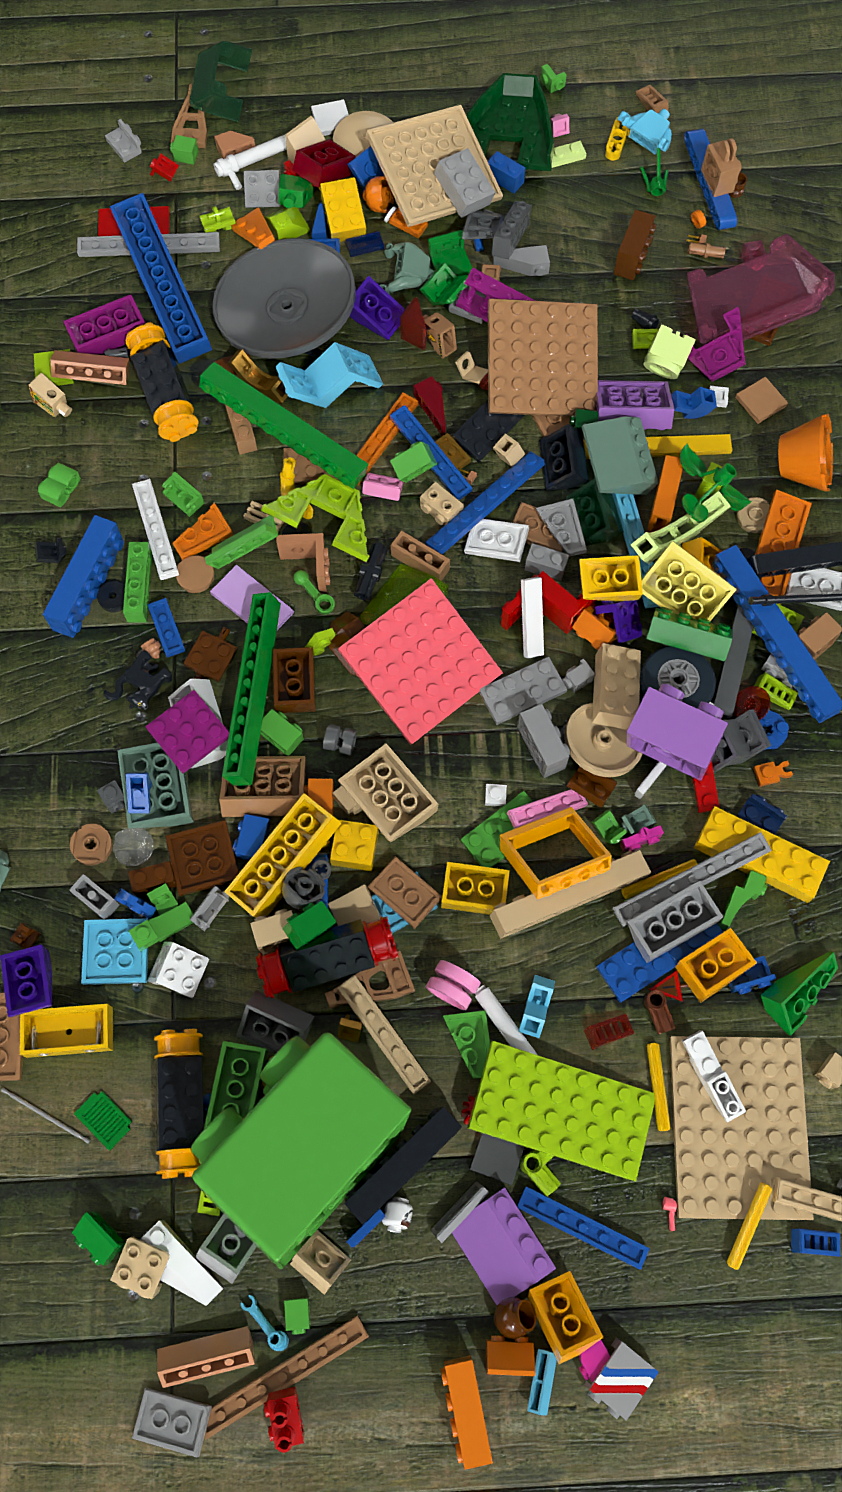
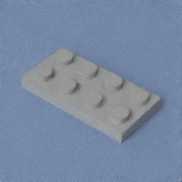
M547 657L482 687L479 694L496 725L519 715L521 712L566 693L567 688L552 661Z

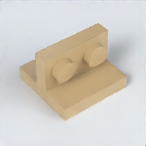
M317 1230L295 1254L290 1265L325 1295L350 1263L351 1259Z

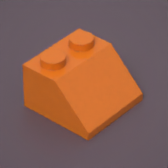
M599 602L584 609L572 626L576 634L581 638L587 639L596 650H599L602 643L612 645L617 639L613 613L596 614L595 606L602 605Z
M491 1335V1339H486L485 1369L487 1374L535 1376L534 1343L528 1341V1337L525 1336L514 1340H505V1336Z

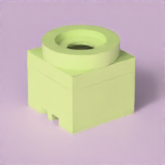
M661 325L654 336L643 365L649 371L659 376L677 379L696 339L687 335L680 337V332L677 331L673 334L671 328Z

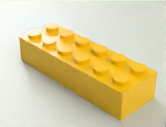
M303 793L224 892L253 917L268 916L283 897L282 886L287 873L297 867H302L301 870H305L342 823Z
M714 806L694 846L695 849L713 857L761 832L772 851L737 869L746 874L751 870L767 877L765 883L806 903L815 898L830 863L829 860Z

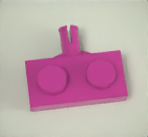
M661 825L652 829L644 827L637 834L623 839L620 843L622 851L629 850L634 852L639 850L643 844L653 845L659 842V838L664 833Z

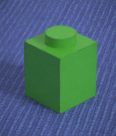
M176 135L170 147L174 161L194 165L199 152L197 140Z
M309 1297L286 1299L284 1301L286 1331L292 1330V1334L306 1333V1329L311 1327Z

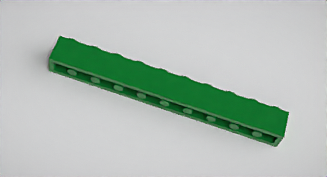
M213 362L200 375L199 387L205 393H209L219 402L229 406L234 412L241 414L252 424H256L267 434H271L282 444H286L297 454L304 456L312 464L325 470L329 475H333L344 485L354 489L366 475L369 465L367 462L217 363Z
M271 592L253 594L222 774V777L234 786L252 785L281 607V603Z

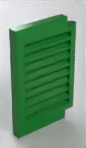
M103 1091L98 1095L94 1092L74 1113L109 1151L131 1130L128 1126L132 1123V1120Z

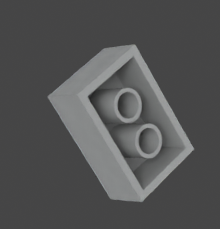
M468 148L438 161L434 174L461 218L491 204L496 192Z
M540 704L520 713L517 728L543 778H546L566 768L570 751L568 746L562 743L558 727L553 726L549 710L544 709L543 705Z

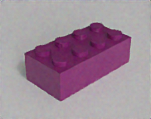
M131 294L63 321L76 352L101 355L108 348L116 349L126 345L128 332L145 324Z

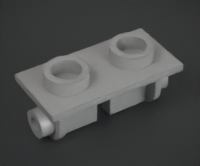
M214 886L192 915L190 921L205 931L207 927H210L209 925L225 903L229 902L230 896Z

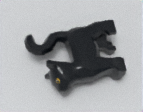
M144 650L125 671L124 675L117 679L115 682L116 691L110 693L105 690L103 694L108 700H117L124 692L123 684L127 682L139 690L126 697L127 701L131 702L129 708L135 707L147 710L150 698L158 693L163 683H170L173 677L166 668L152 676L150 672L157 671L159 665L154 662L149 663L148 661L152 656Z

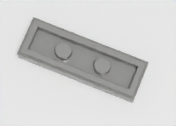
M478 1181L475 1182L434 1225L431 1232L443 1243L489 1192Z

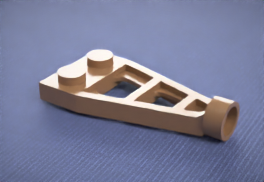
M197 83L189 85L188 95L172 129L171 143L174 142L176 135L195 138L198 148H206L208 133L201 98L202 87ZM198 107V113H187L188 108ZM186 120L198 122V129L183 128Z
M398 951L399 957L395 958L396 961H393L391 958L378 962V966L375 965L374 968L361 971L355 975L359 981L364 982L367 993L373 1001L397 999L415 992L401 951ZM383 971L387 976L389 988L375 991L370 987L369 979L377 972ZM338 987L325 993L330 1009L348 1004L338 990ZM335 994L340 996L339 1001L336 1000Z

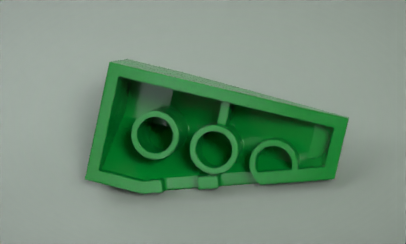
M829 951L775 981L761 994L765 1011L788 1035L791 1036L805 1022L808 1017L805 1013L810 1005L815 1006L817 1003L816 997L821 988L825 989L837 971L838 965L834 952Z

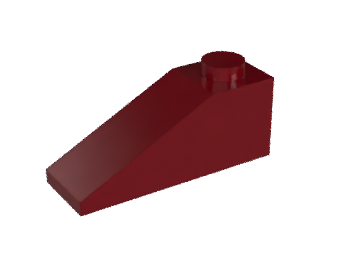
M431 376L413 386V397L418 400V404L440 435L444 436L446 423L442 396L443 388L440 382H436Z

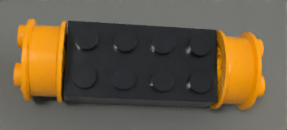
M149 322L128 332L126 345L131 350L130 356L154 422L159 425V435L171 442H176L180 438L195 433L198 427V419L193 415L194 407L174 354L170 349L168 341L165 339L163 328Z
M185 1029L183 1033H175V1030H163L160 1035L154 1037L158 1046V1055L154 1056V1059H156V1155H159V1171H156V1174H162V1179L176 1178L178 1173H184V1177H192L193 1172L200 1165L199 1159L191 1152L194 1141L204 1130L203 1053L200 1052L199 1039L203 1035L197 1033V1029Z

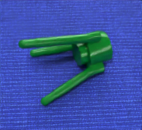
M657 148V176L649 182L643 166L640 167L647 185V192H651L653 196H660L666 192L668 170H665L664 178H661L660 148Z

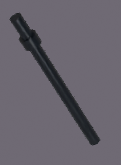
M842 593L782 596L763 594L758 597H749L748 603L750 605L772 606L773 604L842 601Z

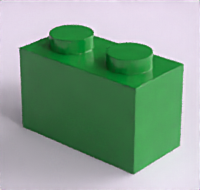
M323 901L316 905L312 902L303 908L304 912L298 915L295 913L286 919L287 924L282 929L296 950L336 923V920Z

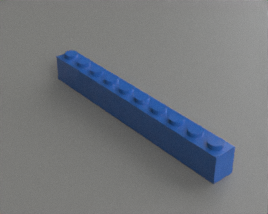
M737 545L716 554L712 563L714 571L736 588V591L733 593L735 602L742 607L745 617L752 622L757 635L762 637L767 650L774 655L777 665L784 670L789 683L794 685L798 691L799 698L808 706L811 716L818 723H821L840 713L842 710V700L777 604L762 606L761 604L750 605L748 603L749 597H758L769 593Z

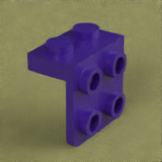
M603 600L602 605L595 606L596 614L613 612L619 643L642 636V624L640 623L637 600Z

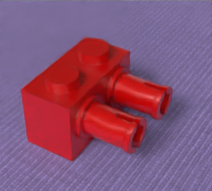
M296 1387L269 1392L267 1402H264L266 1418L270 1417L271 1426H268L270 1442L274 1441L276 1450L278 1449L280 1452L286 1453L292 1446L304 1443L305 1433Z

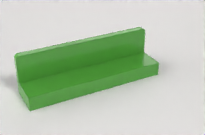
M269 515L212 547V554L205 557L206 564L220 569L278 537L274 517Z

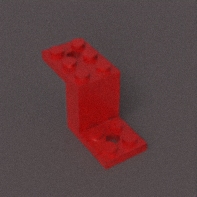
M544 571L539 575L535 574L533 576L542 578L543 614L566 634L573 629L572 626L584 609L601 601L583 599L582 593L576 599ZM521 589L516 593V597L512 601H507L502 608L501 626L506 631L522 616Z

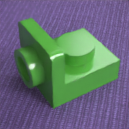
M166 883L147 893L150 901L157 908L159 915L179 906Z

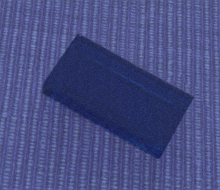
M379 231L345 239L350 257L384 249V243Z

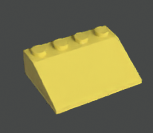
M674 541L670 543L641 579L643 594L658 606L669 608L672 610V613L680 614V612L690 614L691 618L697 620L705 618L711 621L736 591L734 586Z

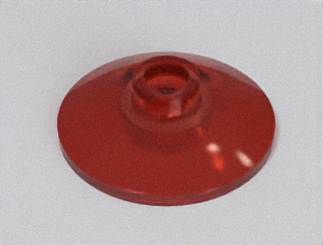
M758 686L747 687L739 692L733 711L735 718L748 710H754L759 721L764 718L771 705L768 692Z

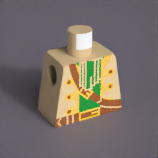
M42 373L28 385L33 402L53 417H56L59 413L67 417L71 413L72 408L67 405L65 394Z

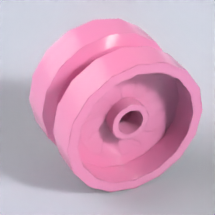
M440 960L435 969L439 977H430L426 989L448 1004L462 1010H467L471 1002V998L467 993L475 994L481 982L462 968L450 962Z

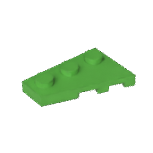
M486 1011L444 1015L445 1023L472 1079L481 1078L490 1047Z

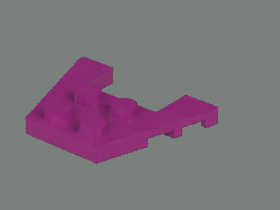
M739 307L723 314L730 332L698 349H695L693 346L687 358L711 382L746 365Z

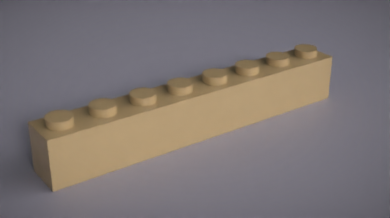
M640 850L635 853L628 851L622 854L620 859L615 860L611 858L610 870L605 873L595 875L586 881L578 882L569 888L559 890L550 896L537 899L532 892V895L527 897L520 895L514 898L510 904L506 905L503 902L496 905L490 918L501 939L641 881L651 871Z

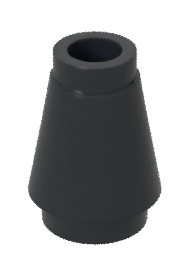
M637 308L632 314V319L643 329H656L659 324L657 315Z

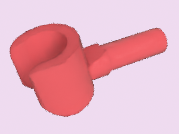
M664 1197L662 1209L669 1211V1230L675 1231L674 1216L677 1203L673 1198Z

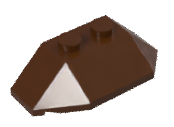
M346 611L331 622L330 629L333 628L336 635L331 640L328 648L350 675L357 676L337 649L366 627L358 617Z

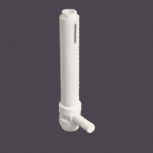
M285 135L238 154H230L225 159H218L213 164L218 177L229 175L236 190L241 189L242 185L235 173L243 167L287 150Z
M483 985L478 988L475 998L509 1045L538 1055L524 1035L519 1032V1028L489 987L486 988Z

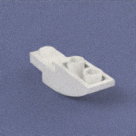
M700 1030L683 1039L682 1042L690 1056L689 1061L724 1120L729 1122L745 1113L746 1110L727 1073L722 1070L704 1032Z

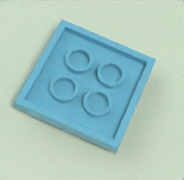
M149 919L84 920L81 983L83 985L147 983L148 948L140 952L129 930Z

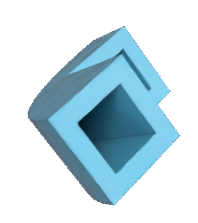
M538 975L534 976L519 1032L540 1038L548 1005L554 990V980Z

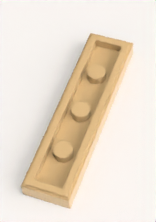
M775 1179L772 1202L842 1222L841 1196L783 1179Z

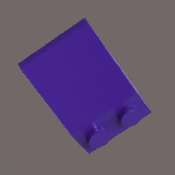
M368 276L356 289L355 303L350 317L384 339L389 340L409 312Z
M42 944L0 955L8 1017L52 1006L50 952Z

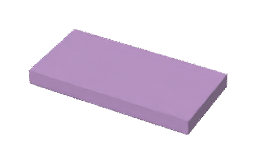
M237 565L210 591L211 595L247 624L253 594L270 592ZM272 594L281 603L278 630L294 614V610Z

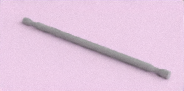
M4 1087L1 1089V1092L8 1094L11 1098L74 1136L81 1138L87 1144L90 1143V1139L83 1137L77 1131L14 1093L9 1092Z

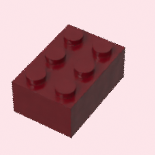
M331 139L296 150L292 170L299 174L301 178L308 180L313 186L319 188L321 183L338 181L351 176L352 171L347 164L356 156Z

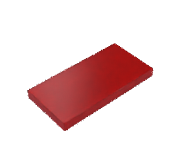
M169 206L149 207L161 234H170ZM111 208L99 209L98 237L122 236Z

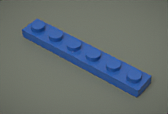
M405 405L390 415L392 422L411 445L418 441L428 444L437 462V465L432 467L431 470L452 496L460 500L472 492L473 488Z
M525 1187L518 1202V1209L639 1270L642 1269L650 1248L528 1187Z

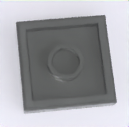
M482 1133L470 1170L512 1185L524 1146Z

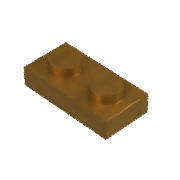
M448 433L435 441L458 471L471 462V458Z

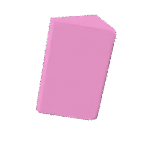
M367 473L363 482L362 492L366 495L398 501L404 482L398 478Z

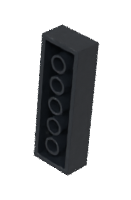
M436 1107L427 1116L429 1121L424 1126L420 1123L411 1132L413 1137L408 1142L405 1139L402 1140L395 1147L397 1152L392 1157L387 1155L378 1164L381 1168L375 1174L371 1171L363 1178L364 1185L361 1188L357 1189L354 1187L345 1196L347 1201L344 1204L362 1225L384 1206L461 1130L462 1126L445 1107L441 1110Z

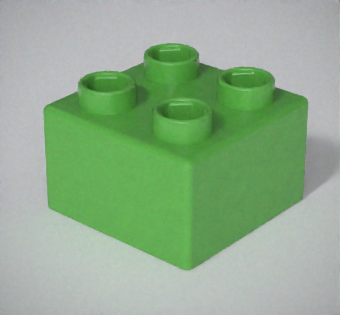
M331 1033L322 1034L311 1047L299 1036L290 1039L270 1059L260 1074V1079L266 1086L263 1090L265 1096L244 1118L231 1107L225 1109L208 1124L191 1147V1152L199 1159L200 1163L192 1175L194 1182L279 1269H283L346 1198L345 1196L361 1181L398 1139L412 1110Z

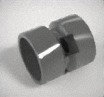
M329 724L324 737L323 749L331 751L339 749L340 753L352 755L357 730L351 728L342 730L341 726Z

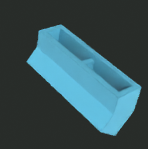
M538 1349L535 1376H533L527 1411L538 1415L547 1416L557 1361L551 1350ZM545 1354H547L544 1377L541 1379ZM540 1383H541V1384H542V1388H541L540 1400H539L538 1408H536L537 1399H538V1394H539V1388H540Z

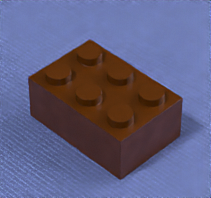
M635 209L618 251L614 275L634 281L636 274H640L643 266L642 262L643 260L645 261L648 254L647 249L651 247L654 236L652 235H654L657 224H654L655 215Z
M313 647L273 649L275 711L282 713L316 712Z

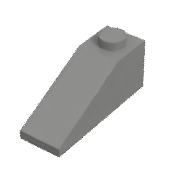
M547 246L516 248L509 260L493 256V265H500L503 269L528 276L548 274L550 260Z

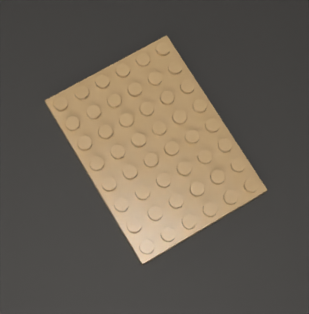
M671 1036L670 1059L677 1218L745 1219L759 1184L764 1182L772 1187V1192L760 1219L813 1220V1213L772 1202L775 1179H783L811 1188L800 1038L706 1037L722 1070L727 1073L746 1110L742 1115L726 1122L706 1092L689 1061L690 1056L682 1042L687 1037Z

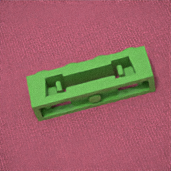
M129 542L123 614L127 622H147L152 566V550L149 542Z

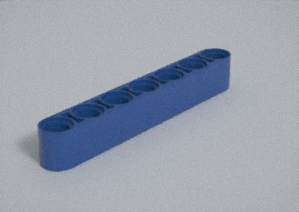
M702 128L686 131L685 145L716 229L723 230L736 227L737 216L729 194L713 197L701 171L707 146L710 144L705 130Z

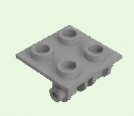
M279 170L244 171L245 208L280 207Z

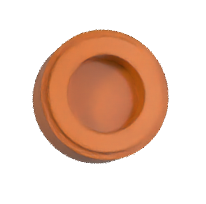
M697 209L691 213V220L696 228L700 229L706 225V218L701 210Z

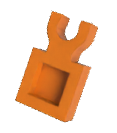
M784 761L779 766H775L774 762L754 766L753 770L759 787L778 783L780 781L779 777H792V771H783V767H787L789 762Z

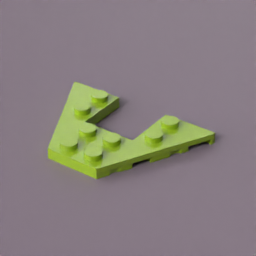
M327 474L320 476L317 480L308 482L302 488H296L288 492L286 496L278 497L276 501L268 505L264 504L261 511L297 528L311 503L344 519L332 546L365 562L369 558L366 547L367 538L364 534L365 524L361 514L362 504L359 501L360 491L344 485L341 481Z

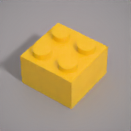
M338 820L342 824L335 831L330 857L331 865L372 871L379 829L376 825Z

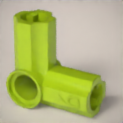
M532 1149L522 1156L519 1166L521 1171L527 1174L540 1191L548 1197L561 1184L545 1165L554 1156ZM530 1157L536 1162L533 1170H530L526 1164Z

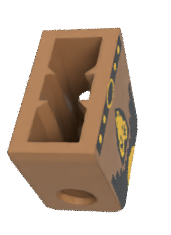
M434 313L431 316L424 315L421 318L420 323L423 325L426 341L442 359L457 350L453 323L439 313Z

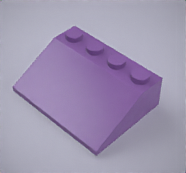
M598 380V422L624 416L641 418L644 430L672 428L674 405L668 382Z
M505 1188L475 1207L452 1232L496 1305L503 1299L515 1297L556 1269Z

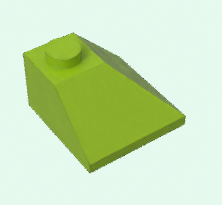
M297 207L284 208L264 217L276 240L297 238L311 232Z

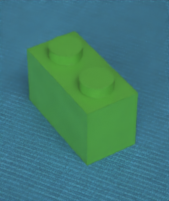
M420 441L413 443L407 451L397 453L394 456L395 458L390 460L399 480L405 483L437 465L428 444Z
M271 709L263 718L260 735L286 756H289L304 740L303 730L297 724L289 723L287 717L282 712H275Z

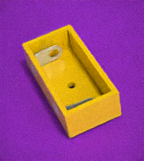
M109 1004L38 1009L20 1014V1055L23 1057L113 1051V1007ZM69 1029L72 1030L71 1035H67Z

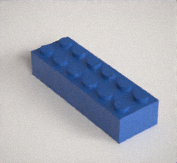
M94 515L43 613L44 618L53 631L74 638L76 633L81 630L82 621L89 614L93 599L97 598L101 584L107 579L109 568L114 565L116 555L124 545V540L115 522Z

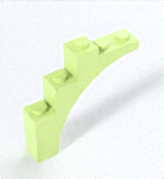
M718 491L702 503L708 509V518L704 522H696L691 515L686 514L660 530L650 533L646 532L633 542L631 546L644 562L650 564L665 551L672 541L678 545L682 542L690 541L731 506Z

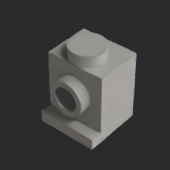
M582 659L578 667L573 666L566 672V677L562 681L567 689H571L575 693L591 683L595 673L587 662Z

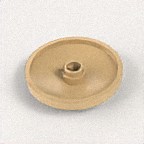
M355 112L346 116L338 123L333 134V141L357 157L371 146L366 136L367 130L394 122L377 112Z
M593 703L585 704L578 708L568 720L564 732L565 744L568 746L573 760L584 770L602 777H617L632 770L640 760L642 753L627 747V730L592 723Z

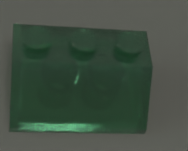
M595 478L566 496L567 500H574L586 546L609 542L624 533L612 493H599Z

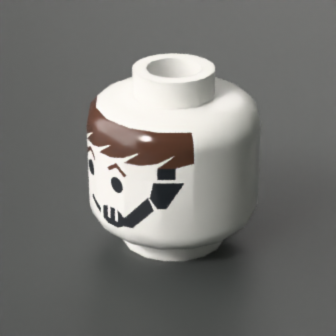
M392 1197L391 1200L384 1204L383 1213L385 1217L382 1219V1223L388 1226V1231L401 1233V1229L410 1227L413 1208L409 1204V1200Z

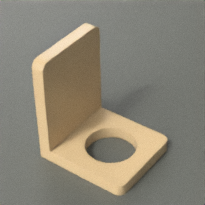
M468 351L456 361L462 379L479 384L488 376V369L475 366L472 356ZM465 359H468V366L463 369L462 363Z

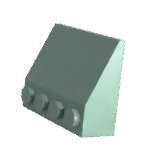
M624 416L582 426L599 493L647 495L659 484L641 418Z
M158 743L117 750L129 829L170 827L194 823L186 772L184 774L181 773ZM147 772L152 782L150 789L151 811L150 813H128L126 773Z

